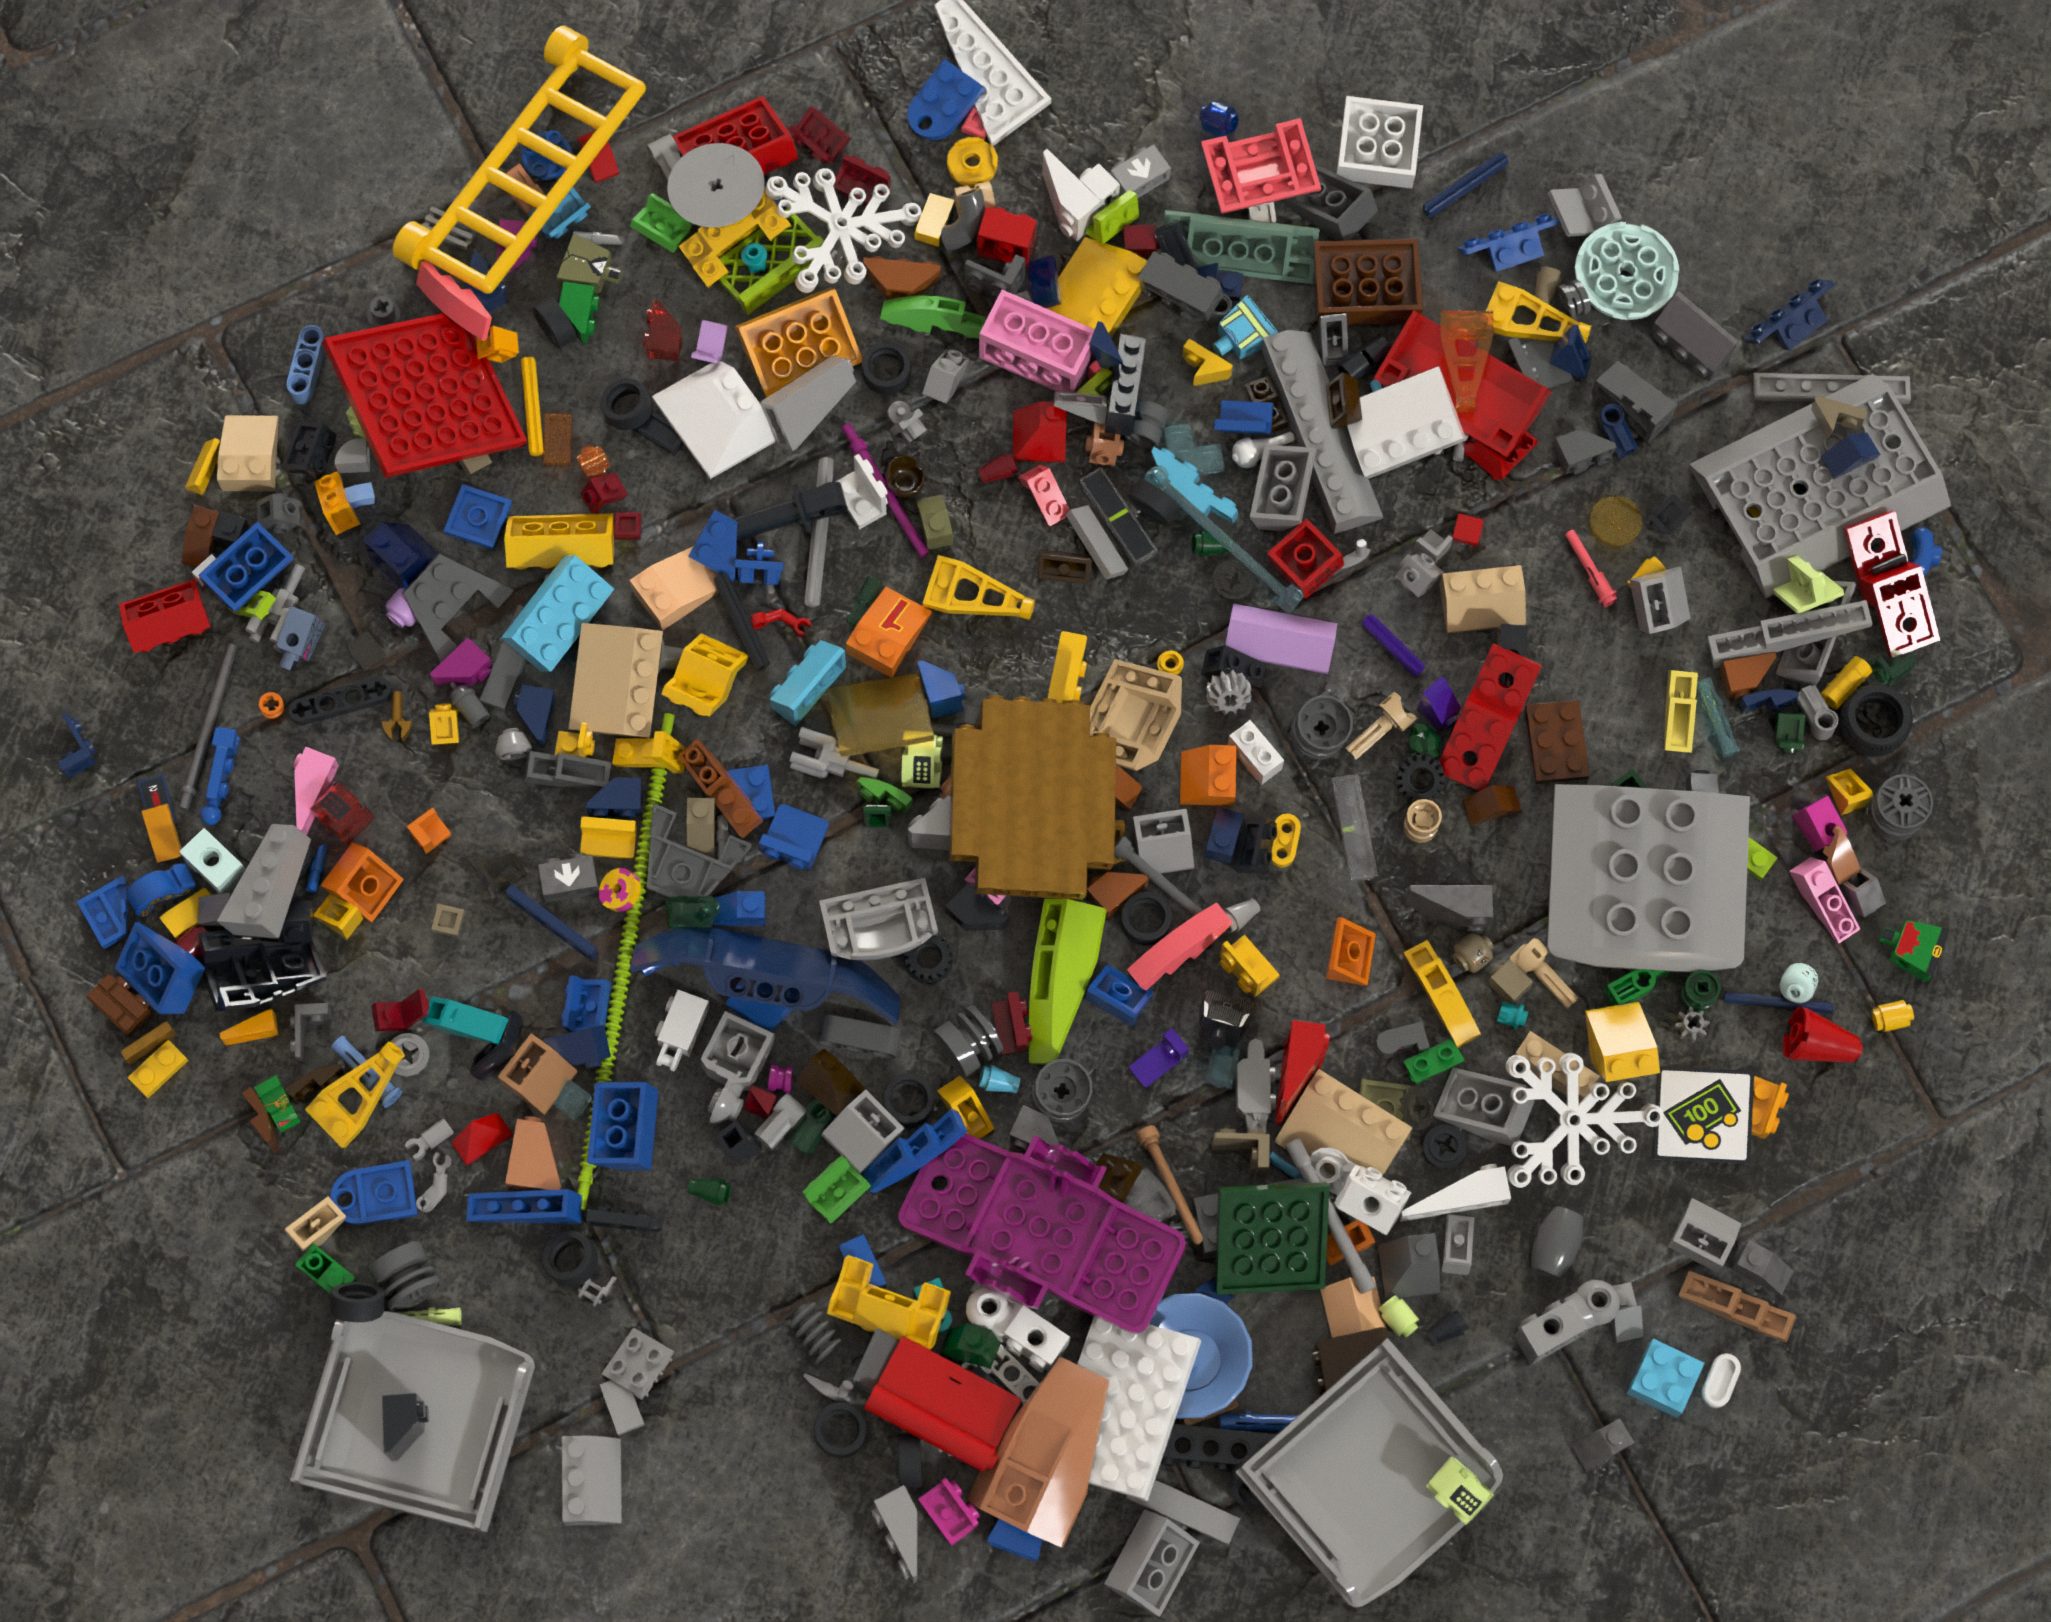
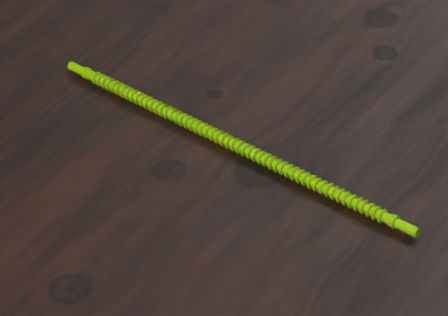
M665 713L661 731H665L671 736L675 715ZM665 767L651 769L654 775L650 776L652 783L648 784L651 790L647 791L650 797L646 799L648 805L644 806L647 812L643 814V817L646 819L642 821L644 827L640 829L643 835L639 836L641 842L638 843V847H640V850L636 851L639 857L635 858L637 865L633 866L636 870L634 874L638 876L641 883V892L634 906L625 911L628 917H625L624 921L627 924L623 925L625 932L621 933L624 939L620 941V944L623 946L618 949L621 952V955L617 956L620 962L616 963L618 970L614 971L617 977L613 981L616 984L612 986L614 993L610 994L613 1000L609 1001L612 1007L608 1009L610 1015L606 1017L609 1023L605 1024L611 1057L602 1059V1065H599L600 1069L596 1071L599 1074V1077L595 1078L597 1082H612L609 1076L613 1075L611 1068L615 1067L612 1061L616 1060L613 1054L617 1052L615 1045L619 1044L616 1038L620 1037V1034L617 1031L621 1029L619 1022L623 1021L620 1015L624 1014L622 1007L626 1006L623 1000L627 999L624 993L628 991L626 985L630 983L627 977H630L631 973L628 970L632 960L631 955L634 952L633 947L637 945L634 939L638 938L635 932L639 931L637 924L641 922L638 917L642 916L639 910L643 908L641 902L645 900L642 894L646 893L643 887L647 886L645 879L648 877L646 872H648L647 865L649 864L654 803L657 805L662 804L659 798L663 797L661 790L665 789L662 783L666 782V779L663 777L667 775ZM592 1115L588 1116L589 1120H592ZM591 1122L587 1124L589 1131L585 1132L588 1138L584 1139V1142L587 1145L582 1148L585 1151V1154L581 1155L584 1161L580 1162L582 1171L577 1181L579 1183L578 1194L582 1195V1211H586L589 1188L593 1183L592 1172L593 1168L597 1167L587 1164Z

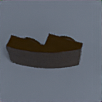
M1267 376L1244 384L1250 402L1273 403L1271 433L1288 428V420L1279 404L1278 394L1270 377Z
M338 1064L328 1065L300 1077L285 1090L297 1103L300 1099H307L314 1092L313 1087L315 1085H318L323 1090L340 1079L345 1073Z

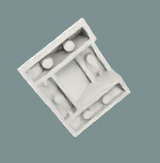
M721 361L710 363L652 396L654 403L709 479L776 441L761 404L736 370Z

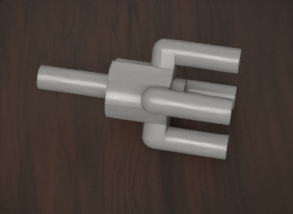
M295 564L284 589H274L272 595L276 600L268 610L269 614L262 620L253 615L251 616L245 628L247 632L251 633L249 637L251 641L259 643L269 622L276 625L270 637V640L275 643L273 649L283 653L276 646L290 606L296 607L299 601L293 593L305 570L303 566Z
M801 727L798 736L800 737L799 744L816 749L817 752L815 758L792 752L790 762H792L791 769L821 779L826 778L828 772L843 777L846 770L876 780L879 769L849 760L851 752L836 747V739L834 737Z

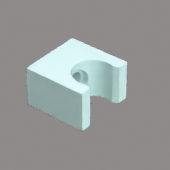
M205 828L179 851L187 865L195 873L198 872L216 890L217 894L233 893L245 872L242 863ZM211 857H219L216 865H206Z

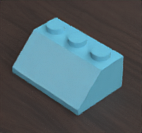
M822 640L816 646L811 645L806 650L803 656L805 659L800 665L795 664L789 670L786 676L788 679L783 685L778 684L770 693L771 708L796 727L846 668L845 650L841 647Z

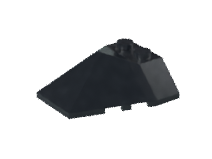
M228 930L199 933L201 963L205 967L203 977L216 1012L252 1008L320 983L327 978L313 940L312 942L284 943L279 939L237 936Z

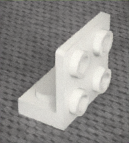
M857 454L854 456L855 471L836 482H840L842 485L848 513L857 527L861 529L886 515V504H888L885 495L888 493L884 484L880 480L876 481L873 477L874 470L867 459L862 460L861 456Z

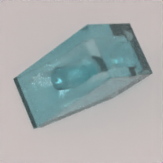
M1242 1038L1234 1048L1224 1046L1222 1049L1212 1048L1205 1083L1212 1084L1218 1088L1226 1087L1232 1089Z

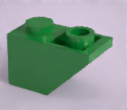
M563 282L559 305L570 320L577 337L582 343L588 344L589 335H594L595 320L592 317L593 312L599 309L600 296L596 295L595 287L592 285Z
M314 1243L295 1264L330 1296L331 1290L335 1286L358 1282L353 1275Z

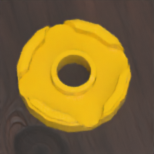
M966 137L958 140L947 154L949 174L957 183L963 186L974 187L975 184L989 182L997 171L998 156L995 148L979 137ZM970 157H975L979 160V164L971 167L965 161Z

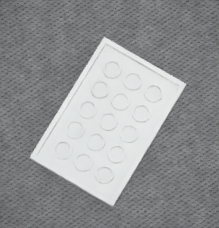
M1094 1316L1077 1365L1109 1379V1385L1089 1484L1148 1501L1201 1344L1199 1338L1150 1324L1142 1333L1133 1334Z

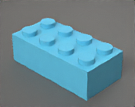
M564 555L501 639L540 672H551L580 635L581 624L590 622L614 588L576 555Z

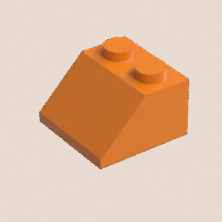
M1206 745L1182 751L1180 805L1234 806L1236 796V746Z
M352 842L320 886L332 896L355 905L362 917L372 923L404 879L371 850Z

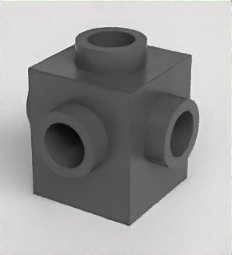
M279 493L271 494L257 501V522L264 528L273 530L277 534H284L300 525L299 502L297 499L289 498L286 494Z

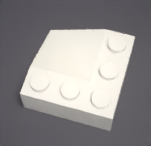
M1346 96L1336 174L1355 182L1412 189L1416 174L1423 105Z

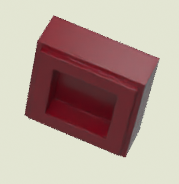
M615 512L614 540H641V512Z

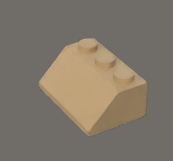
M1521 565L1442 574L1439 587L1447 634L1497 629L1501 624L1526 625L1525 585Z

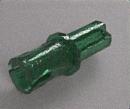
M867 576L859 595L854 597L855 603L847 617V623L850 626L856 627L873 604L874 598L882 585V582L877 578Z

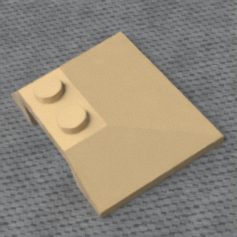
M1114 659L1090 707V737L1095 733H1108L1110 737L1116 738L1117 766L1137 771L1159 760L1181 715L1182 678L1178 675Z

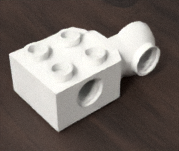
M1327 1147L1314 1151L1310 1156L1311 1164L1320 1181L1327 1182L1330 1186V1192L1337 1195L1336 1207L1387 1235L1411 1195V1192L1406 1190V1186L1395 1180H1392V1182L1387 1180L1375 1168H1366L1352 1163L1337 1149ZM1324 1163L1334 1165L1336 1172H1328L1324 1168Z
M985 1287L973 1292L967 1301L966 1314L972 1325L992 1330L998 1341H1003L1007 1344L1005 1348L1017 1357L1021 1354L1030 1360L1029 1365L1041 1373L1044 1370L1049 1372L1069 1346L1070 1336L1026 1306L1013 1302ZM985 1302H993L997 1306V1310L992 1314H986L982 1311L981 1306ZM1038 1338L1042 1343L1038 1346H1033L1028 1340Z

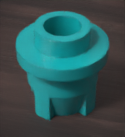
M758 243L747 245L741 252L743 263L748 266V270L752 274L759 271L764 272L767 260L765 247Z
M1503 1001L1497 1022L1514 1027L1513 1030L1517 1031L1518 1026L1524 1027L1528 1011L1523 1010L1524 1004L1518 1006Z

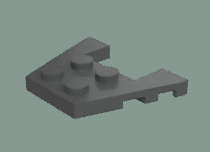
M437 554L402 592L417 623L420 624L427 642L434 650L439 664L458 647L441 629L476 591L495 609L499 608L514 592L511 588L441 554Z
M654 803L647 889L698 909L751 849L752 844L729 835L719 860L667 839L677 813Z

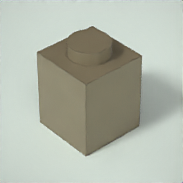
M1510 959L1504 965L1499 962L1489 972L1492 977L1488 985L1508 1003L1514 1004L1530 989L1533 983Z

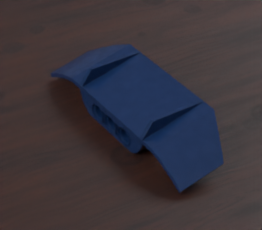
M697 924L673 929L635 945L629 968L631 973L664 964L689 963L703 966L707 982L721 995L808 1011L821 1005L832 991L847 994L865 1002L884 1015L893 1024H896L899 1018L901 997L872 968L861 960H850L839 956H832L829 950ZM735 977H741L745 980L746 985L741 989H737L731 985V980ZM767 982L772 985L773 991L763 994L758 990V985ZM788 988H796L800 992V996L796 999H789L786 997L785 991Z

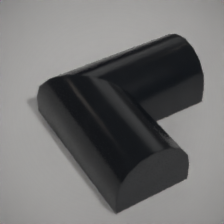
M514 1010L504 1016L508 1018V1022L499 1045L488 1043L474 1056L470 1074L478 1080H487L515 1055L523 1027V1019Z

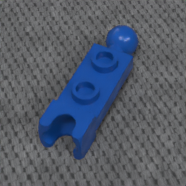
M222 727L215 728L212 741L215 756L206 793L208 803L200 811V819L204 824L215 825L221 818V811L218 806L221 807L222 798L226 799L228 795L229 784L226 783L228 773H232L234 758L231 756L237 755L240 736H236L237 730Z

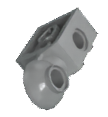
M726 1011L701 1057V1066L706 1075L725 1085L723 1089L718 1088L708 1108V1111L712 1113L710 1123L714 1124L723 1123L727 1120L732 1122L736 1120L744 1103V1100L739 1098L742 1091H749L751 1086L755 1084L775 1044L774 1033Z
M1591 1280L1582 1284L1576 1293L1563 1299L1562 1302L1558 1300L1547 1306L1545 1311L1541 1313L1542 1316L1537 1317L1536 1314H1533L1521 1321L1522 1324L1518 1326L1519 1330L1514 1338L1530 1365L1579 1339L1596 1325H1603L1614 1319L1620 1306L1617 1291L1611 1284L1603 1280ZM1593 1295L1601 1296L1605 1302L1604 1307L1594 1306L1591 1297ZM1543 1327L1550 1328L1553 1335L1546 1333Z

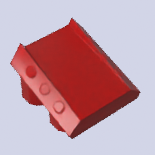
M1526 431L1508 457L1472 436L1463 447L1465 457L1469 456L1492 476L1493 480H1500L1538 444V440Z

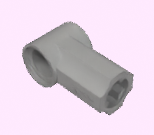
M671 134L647 144L648 152L656 166L659 165L667 181L673 167L681 158L678 146Z
M1809 685L1798 692L1799 697L1796 702L1810 724L1811 734L1818 740L1829 739L1832 737L1838 724L1837 714L1828 708L1815 685ZM1825 721L1830 725V727L1823 728L1819 725L1818 722Z
M789 1093L785 1094L772 1110L773 1113L754 1133L760 1142L771 1150L776 1147L791 1129L797 1128L809 1113Z

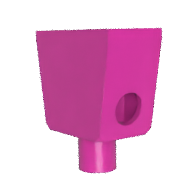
M1829 796L1791 815L1815 851L1825 846H1830L1835 836V833L1832 831L1837 825L1847 835V830Z

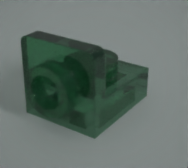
M1909 654L1904 659L1902 656L1897 657L1888 665L1880 656L1872 665L1873 674L1879 682H1884L1885 685L1891 686L1911 672L1918 661L1912 654Z

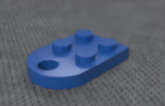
M944 59L911 101L908 108L909 124L914 132L923 139L932 141L943 139L955 130L986 89L983 85ZM923 120H932V125L929 129H920L919 126Z
M410 1160L348 1171L336 1180L331 1190V1200L346 1216L344 1222L350 1225L363 1226L418 1216ZM343 1193H350L353 1196L352 1203L347 1207L338 1205V1198Z

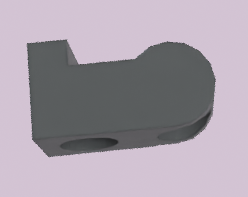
M1422 1021L1384 1031L1378 1036L1375 1043L1377 1055L1384 1059L1394 1057L1397 1052L1415 1048L1417 1055L1430 1048Z

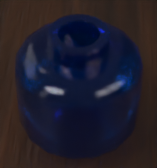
M1213 100L1207 106L1202 107L1199 120H1201V126L1205 132L1222 137L1234 133L1239 123V116L1233 106Z

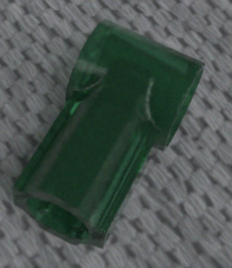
M818 1099L812 1100L806 1108V1117L788 1142L805 1154L810 1155L822 1138V1132L837 1116ZM826 1110L825 1115L819 1119L820 1113Z

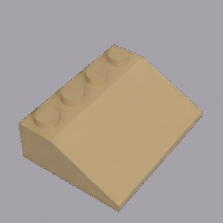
M581 624L569 730L580 731L581 723L584 722L588 724L589 731L593 733L650 738L663 631L600 624Z
M1318 1069L1274 1143L1287 1150L1285 1145L1300 1138L1309 1157L1320 1148L1331 1147L1342 1152L1349 1161L1358 1166L1377 1169L1382 1173L1383 1177L1409 1136L1412 1127ZM1324 1163V1168L1328 1172H1336L1334 1165Z

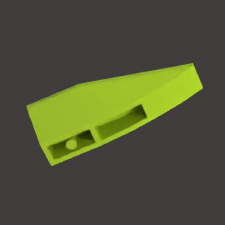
M1044 899L1031 976L1029 1025L1032 1041H1029L1030 1064L1046 1065L1058 1059L1098 961L1107 911L1105 908L1070 899Z

